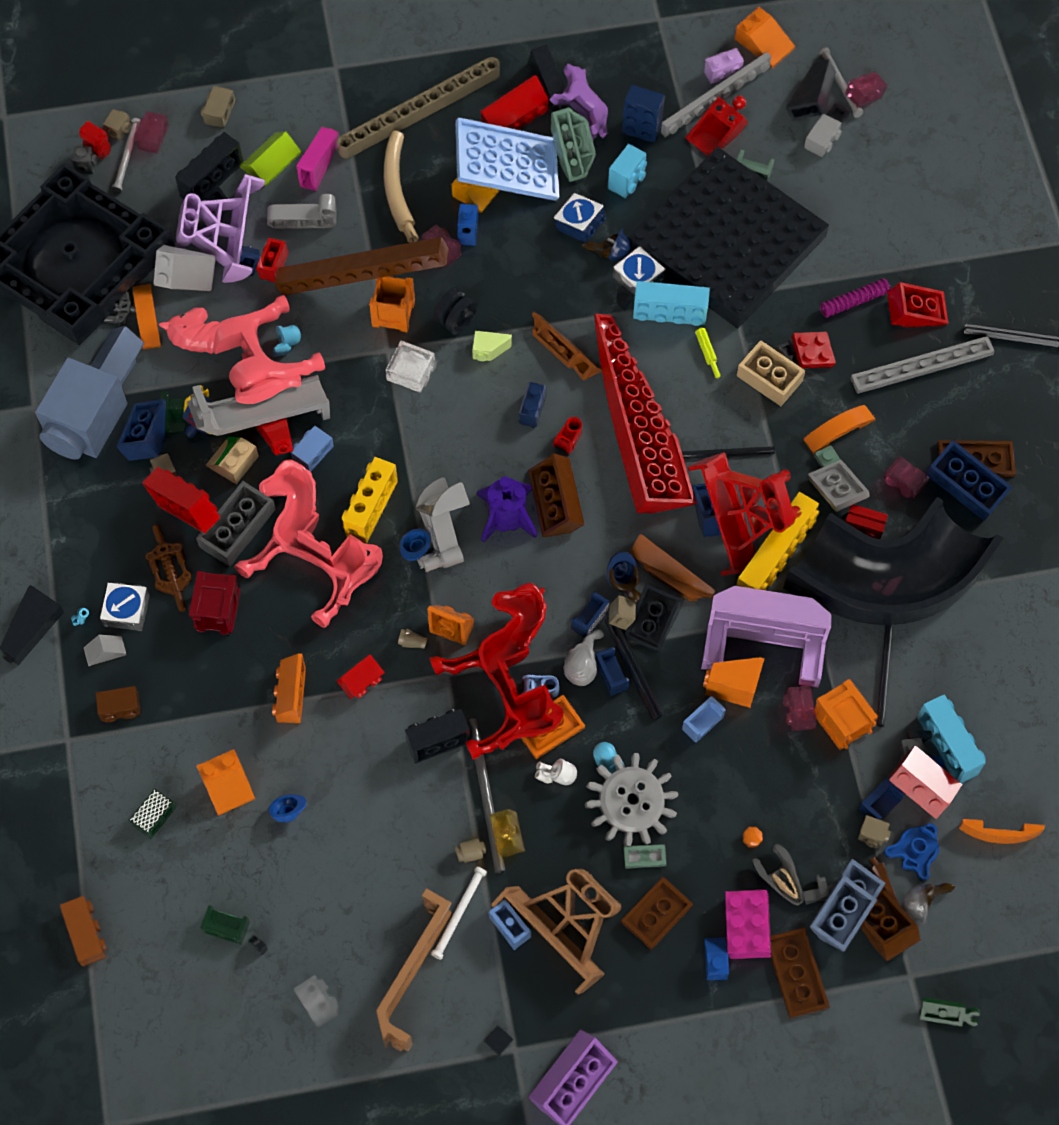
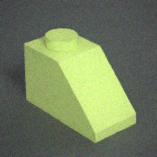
M475 331L473 359L492 361L511 348L512 335Z

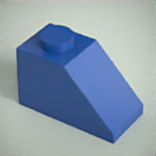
M704 938L706 980H727L729 964L725 938Z

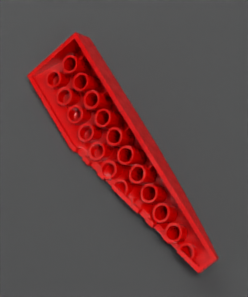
M595 314L598 351L606 396L636 512L653 514L695 505V497L676 434H672L670 430L671 425L668 419H664L661 413L662 408L660 404L655 402V395L644 374L638 370L636 359L631 357L628 351L629 346L622 340V333L613 316Z

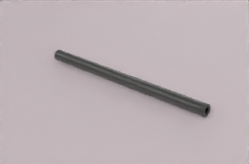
M468 720L471 739L481 741L478 720ZM482 754L479 758L475 759L495 873L505 872L485 758L484 754Z

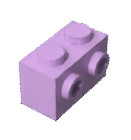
M737 48L705 59L704 73L712 85L726 80L741 70L744 60Z

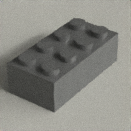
M242 481L217 512L221 518L205 534L201 532L197 536L199 548L230 567L276 510L273 499Z

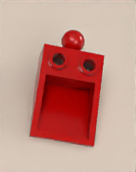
M740 95L736 96L732 101L733 105L731 107L718 97L685 138L707 156L717 147L723 150L749 123L737 111L746 106V99Z

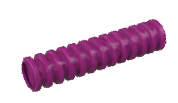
M882 278L880 281L877 280L822 302L820 304L821 313L824 317L828 318L830 315L833 316L835 313L838 314L840 311L843 312L845 309L848 310L850 307L853 308L855 305L858 306L883 296L890 290V285L886 279Z

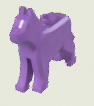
M567 64L563 70L568 80L567 87L563 94H554L549 100L554 105H570L587 119L592 140L596 138L597 133L604 137L607 134V106L588 86L585 69L582 70L580 67Z

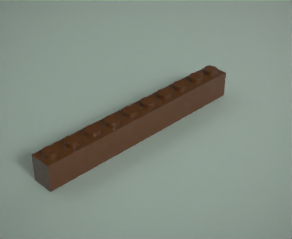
M442 237L280 267L278 268L275 286L282 295H290L377 279L379 277L446 266L449 248Z

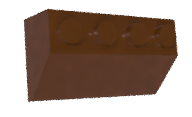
M552 454L530 468L528 474L542 537L572 533L584 526L585 523L570 458Z

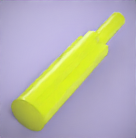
M700 328L696 330L695 334L707 364L711 365L715 378H720L716 365L717 358L706 329Z

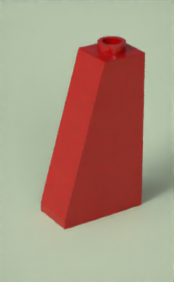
M286 418L255 426L275 455L293 452Z

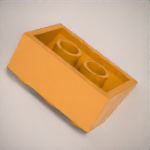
M457 178L452 183V197L465 204L477 205L478 212L482 213L500 190L457 181Z

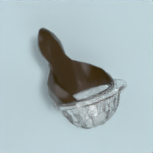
M941 883L935 886L932 884H919L905 894L903 901L905 910L910 916L919 919L920 924H926L928 909L935 896L952 892L955 889V885L950 883Z

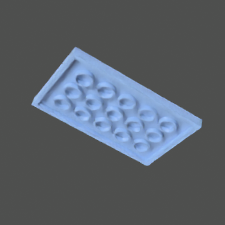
M457 118V181L557 201L559 198L557 151L552 137Z

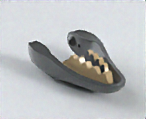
M779 844L772 846L773 852L776 853L782 862L781 867L772 874H766L765 869L760 864V860L752 859L757 873L775 891L794 905L803 903L804 895L793 860L784 847Z

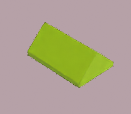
M286 131L275 132L240 165V168L250 176L265 180L264 186L266 187L301 154V151Z

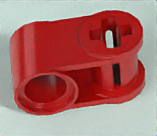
M578 417L569 418L561 431L556 435L553 447H559L570 455L582 436L581 419ZM575 426V427H577L578 429H577V430H571L570 428Z

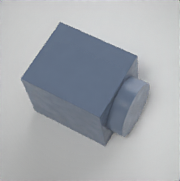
M67 358L35 412L43 429L39 435L40 440L52 451L70 459H79L83 453L97 458L128 404L118 376Z

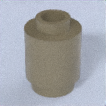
M479 839L459 843V846H455L458 862L464 861V863L482 859L483 854L486 853L483 841L479 842Z

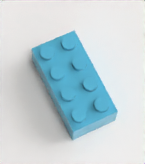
M637 281L633 319L674 322L675 324L684 323L694 326L705 325L710 288Z
M944 694L923 704L917 719L924 730L931 731L932 738L930 741L941 759H943L950 774L960 783L978 776L986 763L985 756L981 750L977 749L972 734L968 733L965 729L963 719L957 716L952 701L947 699Z

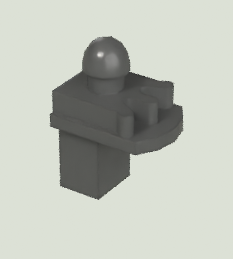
M819 874L816 875L819 888L803 892L805 903L811 904L826 901L835 884L827 886L825 877L820 878Z

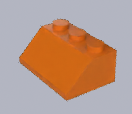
M302 654L282 659L280 667L276 668V679H279L278 685H275L274 697H277V702L273 704L272 714L279 723H301L306 673Z

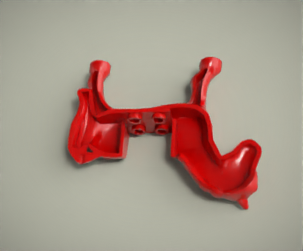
M528 582L517 587L515 590L501 591L493 596L492 605L498 611L508 613L513 618L504 628L492 633L482 641L478 649L470 654L454 659H444L439 656L429 658L436 676L444 672L457 675L465 669L480 667L497 687L502 697L505 718L501 728L484 740L471 739L466 742L472 759H477L485 753H491L498 747L504 750L515 739L549 734L556 730L563 720L564 712L558 704L551 700L550 693L545 684L518 695L517 687L513 678L510 677L508 670L509 667L520 663L528 656V646L545 621L547 610L543 597L545 588L538 589L533 583Z

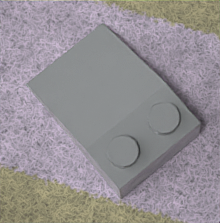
M163 245L156 251L154 285L169 289L212 291L216 256Z

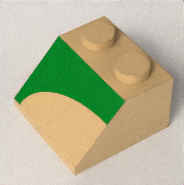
M228 437L207 462L206 466L237 485L259 455L256 446L242 437Z

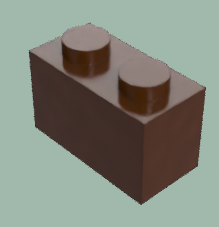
M135 686L96 692L98 716L101 721L113 722L119 718L132 719L136 715H141L139 693Z

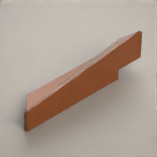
M535 312L532 313L534 318L532 335L568 368L571 369L573 367L582 380L585 381L602 371L598 365L542 316Z
M640 534L629 554L636 561L645 565L643 567L645 572L690 602L697 601L700 598L709 597L713 599L715 590L644 535Z

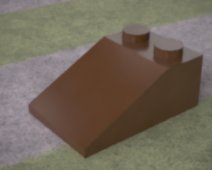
M882 888L876 897L877 901L860 927L874 948L888 961L921 941L916 922Z

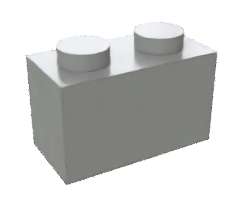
M823 114L806 137L804 148L820 157H823L826 152L829 153L833 146V141L838 140L842 133L840 130L841 122Z

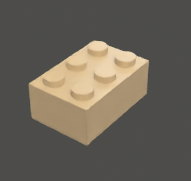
M761 340L739 364L737 377L779 406H782L803 382L805 374L804 369Z

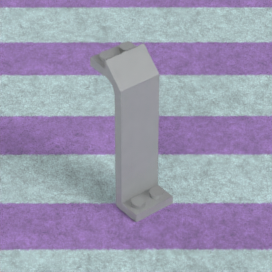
M318 375L301 379V386L286 388L275 396L255 404L239 403L235 397L207 403L200 385L192 387L193 395H190L191 400L187 401L197 429L216 436L316 410L317 414H321L323 420L330 419L329 400L324 393Z

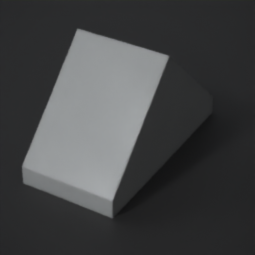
M98 635L84 647L88 666L127 655L122 636Z

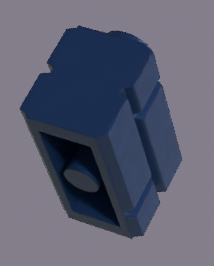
M533 382L528 383L519 411L520 424L537 427L546 399L547 386Z

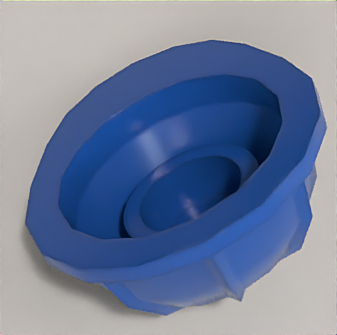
M413 529L407 532L400 541L402 557L413 561L425 555L431 544L429 533L423 529Z
M287 794L280 796L270 804L269 814L278 822L289 823L296 820L300 812L306 807L307 801L301 795Z

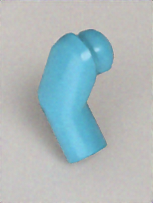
M79 608L77 615L71 617L74 626L79 624L81 626L85 623L89 615L88 609Z

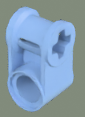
M522 676L524 689L521 694L544 684L546 686H555L554 689L548 690L551 699L559 694V683L554 676Z

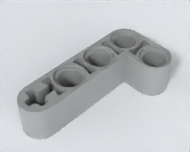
M322 194L319 197V204L270 205L267 209V225L271 228L334 227L337 215L335 197L331 194Z

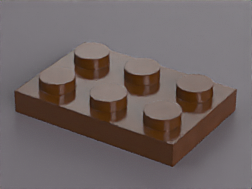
M662 877L621 920V923L652 950L693 907V903Z

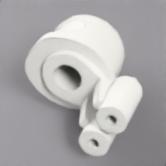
M558 759L552 766L542 762H538L536 765L538 771L535 773V778L545 783L555 781L562 785H570L577 777L576 767L563 759Z

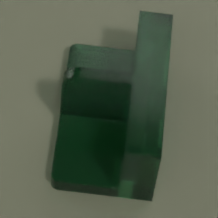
M161 392V399L166 401L165 433H184L186 421L183 419L185 398L170 399L168 392Z

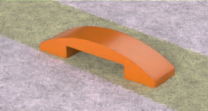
M151 284L133 286L141 340L144 342L142 348L144 350L161 347Z
M865 405L858 406L822 424L807 435L803 441L812 453L815 454V452L828 447L830 442L857 427L861 429L875 421V418Z
M962 819L959 829L983 841L1011 844L1028 841L1039 836L1044 831L1045 825L1023 824L1020 831L987 829L983 828V820Z

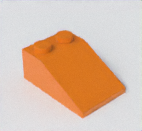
M760 7L736 26L735 40L758 58L767 52L771 56V68L776 66L795 49V45L774 18Z
M429 606L427 611L430 632L466 646L474 628V618L467 613H458L449 606Z

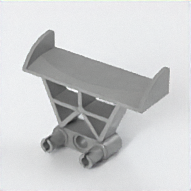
M441 477L430 483L418 498L416 510L420 512L434 548L432 553L417 559L420 569L424 568L426 572L439 567L448 568L464 562L449 511L470 504L464 485L461 482L448 488L446 479Z

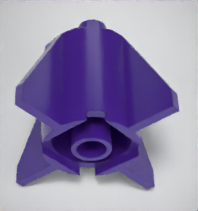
M504 476L493 484L480 488L477 491V496L488 503L489 519L481 541L485 543L496 529L506 532V530L515 531L519 527L534 538L537 537L538 532L526 512V496L532 491L531 485Z

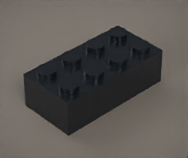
M225 132L217 136L208 147H205L196 158H193L175 176L180 197L184 200L188 194H195L201 201H204L205 194L218 188L240 168V165L243 163L240 143Z

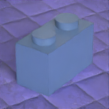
M314 426L304 434L303 439L293 446V452H291L292 460L298 461L299 464L311 472L334 447L332 437Z
M506 899L489 911L490 920L514 950L531 938V931Z

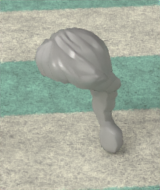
M596 629L592 634L586 636L583 642L571 649L564 659L563 669L565 677L577 686H586L597 675V662L593 651V641L604 636L602 630Z

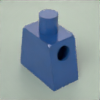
M460 204L458 244L476 246L478 206ZM465 228H469L471 231L465 233Z

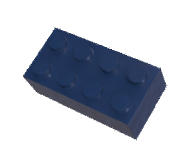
M954 440L949 443L925 473V475L983 521L988 518L1013 488Z

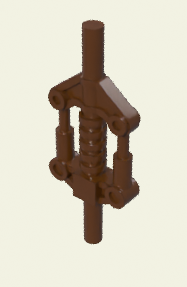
M154 525L152 529L157 546L152 551L147 552L145 557L156 579L155 588L158 591L174 595L179 612H183L186 610V606L181 593L191 581L192 575L186 569L182 545L180 543H165L160 526ZM173 555H176L178 563L183 570L179 578L171 558ZM161 560L168 582L160 580L156 561Z

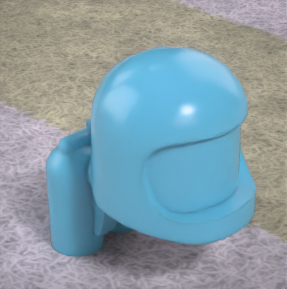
M280 325L276 327L280 344L273 348V357L287 355L291 351L289 346L299 343L301 333L298 327L295 325L287 327Z
M608 742L597 744L593 750L597 766L602 765L606 767L611 774L616 772L613 757L617 753L614 746Z

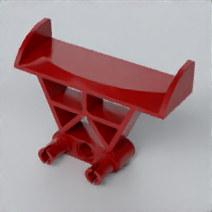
M725 452L700 460L688 467L689 471L702 470L731 566L720 572L721 576L738 574L744 571L756 554L752 543L755 539L771 527L776 532H784L802 514V512L797 513L801 510L798 506H791L785 482L790 480L791 475L787 476L790 472L786 469L781 470L778 474L773 473L764 480L730 471ZM735 484L738 485L739 492L743 501L742 505L740 504ZM761 497L763 498L765 508L757 505ZM744 512H746L750 524V528L753 534L752 538L747 527Z

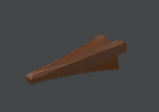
M876 857L868 860L872 867L868 871L885 882L883 889L900 906L891 886L884 862L879 864Z

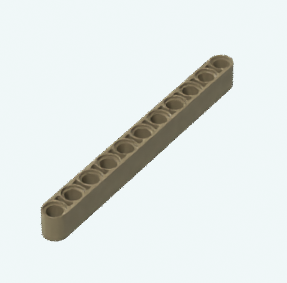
M494 57L487 58L340 136L337 140L339 156L350 158L390 137L393 130L401 131L491 83L500 76L499 60Z

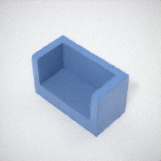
M711 696L683 722L682 730L697 743L724 718L726 709Z

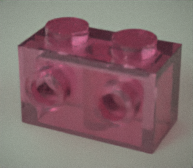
M876 72L865 74L860 78L852 79L848 83L844 94L857 107L882 98L888 85Z
M146 111L144 118H141L139 131L134 136L138 150L158 154L169 127L166 115Z

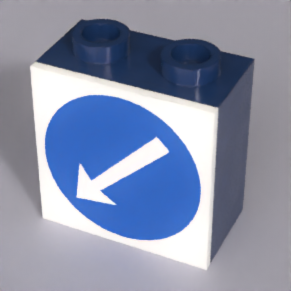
M574 193L554 219L558 231L586 243L595 234L599 226L605 222L606 215L603 205Z

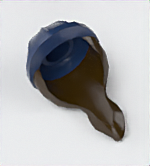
M623 228L619 234L612 235L602 243L590 241L581 243V246L587 251L598 252L602 258H608L613 261L624 259L631 248L628 237L623 234Z
M627 552L616 553L609 561L606 573L607 580L616 590L625 593L630 600L638 602L641 594L636 590V586L639 583L636 561Z

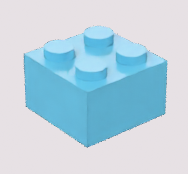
M628 144L609 168L608 189L624 198H627L630 193L632 194L636 189L637 183L642 181L646 175V153Z

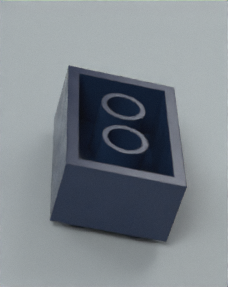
M631 85L624 101L622 133L655 143L662 127L665 95Z

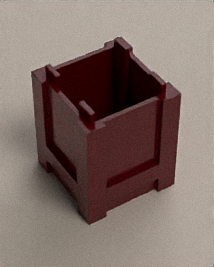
M197 571L189 616L192 617L194 629H197V632L214 630L220 631V634L223 635L233 633L241 592L236 583V575H221Z

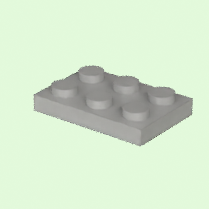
M842 460L808 474L809 481L836 512L870 497L867 488Z

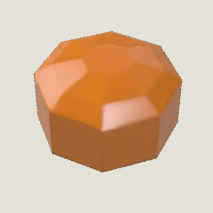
M748 827L743 832V843L749 848H757L762 842V832L757 827Z

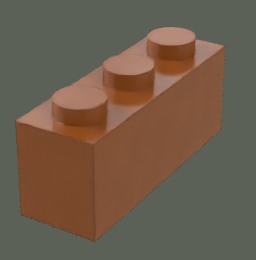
M84 896L61 904L63 917L78 962L82 967L106 958L104 951L107 950L104 938L100 939L98 932L101 931L98 920L93 919L92 913L95 910L91 900L87 901Z

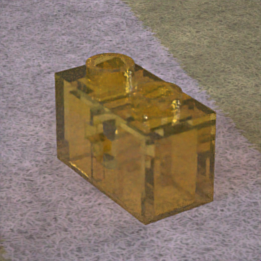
M506 809L490 814L498 854L507 857L525 852L517 813Z

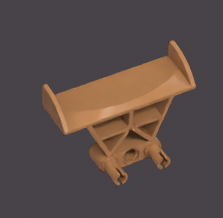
M583 869L571 870L567 874V885L532 900L519 886L506 887L491 906L494 908L506 899L585 979L575 991L578 995L589 989L603 977L604 973L590 958L603 919L612 917L620 912L621 904L617 903L618 901L589 872ZM592 887L596 890V897L594 899L589 896V890ZM566 892V906L556 895ZM576 893L596 913L574 915ZM548 899L565 918L557 926L536 905L537 903ZM595 918L591 931L579 919ZM570 923L587 939L584 952L563 932Z

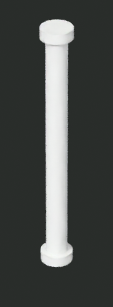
M480 867L475 868V874L436 949L431 952V955L438 959L443 958L444 955L442 953L482 876H485L487 873Z

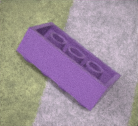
M580 1030L528 1098L557 1124L570 1125L618 1061L594 1036Z

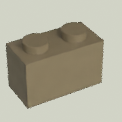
M213 86L212 91L207 95V103L202 107L201 111L205 124L225 128L235 103L233 90Z

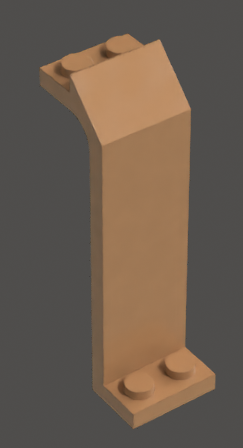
M427 888L422 894L423 905L426 907L425 910L434 916L376 1010L385 1047L387 1048L391 1041V1045L399 1051H403V1049L409 1051L413 1045L410 1035L390 1024L389 1019L453 913L449 911L450 901Z

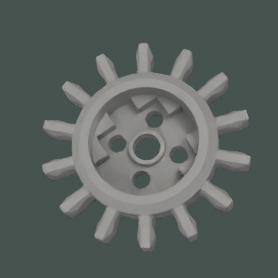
M639 753L632 754L631 767L625 768L620 756H614L613 763L616 767V772L611 774L606 767L600 765L596 770L605 778L604 783L600 785L596 782H588L586 786L590 790L599 792V800H590L585 803V808L600 807L602 813L600 817L593 820L592 826H599L604 821H607L611 825L605 838L608 841L615 837L617 830L624 832V847L631 846L632 833L635 832L640 833L644 845L651 843L647 828L653 826L658 833L663 835L667 830L658 821L659 817L662 814L668 818H674L677 814L672 809L664 807L665 799L672 800L678 797V792L670 791L665 793L661 786L669 781L672 777L671 774H663L657 779L652 774L658 762L655 759L648 763L646 770L639 768ZM638 783L644 785L643 790L637 788ZM621 787L624 789L625 792L623 795H620L618 793V788ZM629 794L637 796L638 802L636 805L629 804L627 800ZM643 803L649 805L648 810L642 808ZM624 807L629 809L628 815L623 813Z

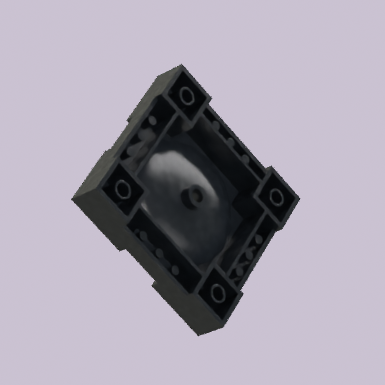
M63 163L40 186L42 191L0 231V293L12 301L16 300L37 314L40 320L80 346L116 308L115 303L136 281L140 283L155 268L156 251L163 245L175 247V243L170 229L144 213L139 214L93 185L89 178Z

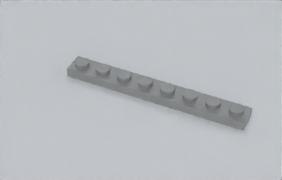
M766 52L662 122L661 134L664 137L674 134L680 127L689 124L693 118L701 116L718 97L721 99L727 98L733 91L741 89L745 83L754 80L760 73L766 72L770 67L771 56Z
M988 336L853 374L850 379L857 394L988 357L993 355L995 351Z

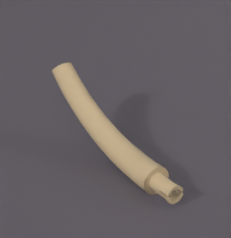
M393 130L388 140L384 159L385 191L398 229L404 231L408 243L413 242L411 238L416 242L419 237L413 228L415 222L406 205L400 184L399 158L404 135L399 131Z

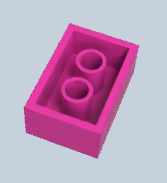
M767 890L725 892L729 958L771 957L769 897Z

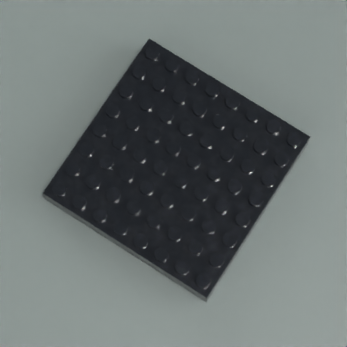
M717 147L628 236L631 245V252L640 246L665 268L661 273L675 284L710 288L708 308L739 329L825 239L829 224Z

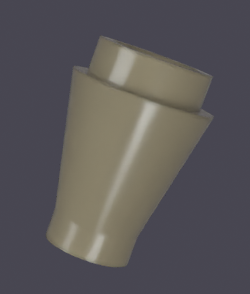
M401 629L398 640L399 645L408 648L425 649L426 637L409 629Z

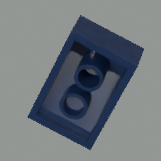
M164 399L134 404L116 446L129 461L159 457L165 441L166 401Z
M706 483L691 485L696 501L697 518L703 537L721 535Z

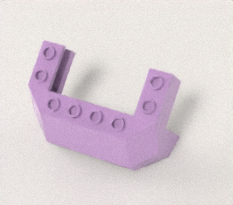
M733 586L713 596L701 669H712L713 663L723 662L727 637L803 649L798 685L818 688L822 676L825 643L831 629V614L813 598Z

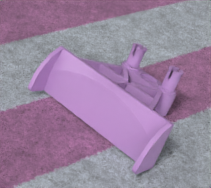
M245 174L235 191L233 199L201 201L197 195L188 194L180 207L175 247L185 249L192 243L204 253L216 256L215 260L224 266L223 283L236 282L247 278L252 273L253 268L241 265L239 262L249 194L263 187L265 180ZM232 210L230 225L220 223L222 211ZM198 218L207 226L197 231ZM218 235L228 238L226 252L217 246Z

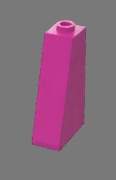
M321 127L297 164L300 187L317 191L336 151L339 138L337 131Z

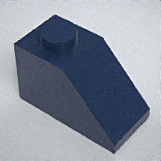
M242 246L239 264L253 268L252 273L249 275L253 277L260 259L259 249L251 246Z

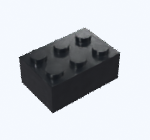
M462 709L449 710L443 716L430 717L424 723H414L408 726V729H405L407 745L415 764L466 745L467 741L471 740L470 729Z

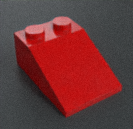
M900 282L887 292L892 325L920 327L949 324L944 291Z

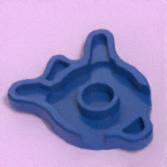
M928 823L918 828L907 829L896 844L885 848V856L887 858L901 857L903 859L901 866L904 870H913L921 881H927L930 877V864L936 859L940 849L937 842V827L932 823Z

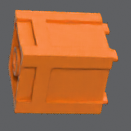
M388 276L376 279L374 295L369 303L372 327L379 328L381 326L408 332L410 315L415 304L412 278L402 279Z
M850 679L817 698V704L812 713L839 750L843 748L847 750L848 744L864 734H872V729L876 725L875 720H877L878 716Z

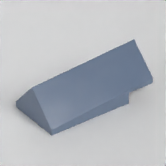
M126 326L112 329L90 366L118 376L122 386L136 364L135 358L144 346V342Z
M851 859L811 923L810 928L820 940L845 951L877 901L876 897L882 890L885 882Z

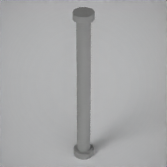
M828 48L822 49L819 54L825 60H831L836 70L835 79L853 110V116L855 118L861 116L863 110L858 107L830 56V50Z
M138 118L131 119L130 133L115 184L111 188L115 193H121L123 189L122 182L138 127L142 123Z

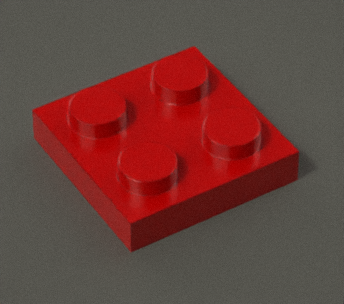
M827 332L793 333L791 339L799 367H833L836 364Z

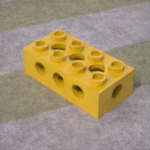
M374 457L372 463L369 462L365 477L359 481L357 493L351 497L349 509L345 510L342 515L346 537L351 534L362 543H368L398 482L396 464Z

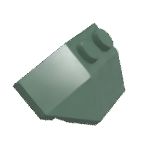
M570 108L552 112L551 132L559 163L568 181L571 182L586 177L596 156L588 120Z

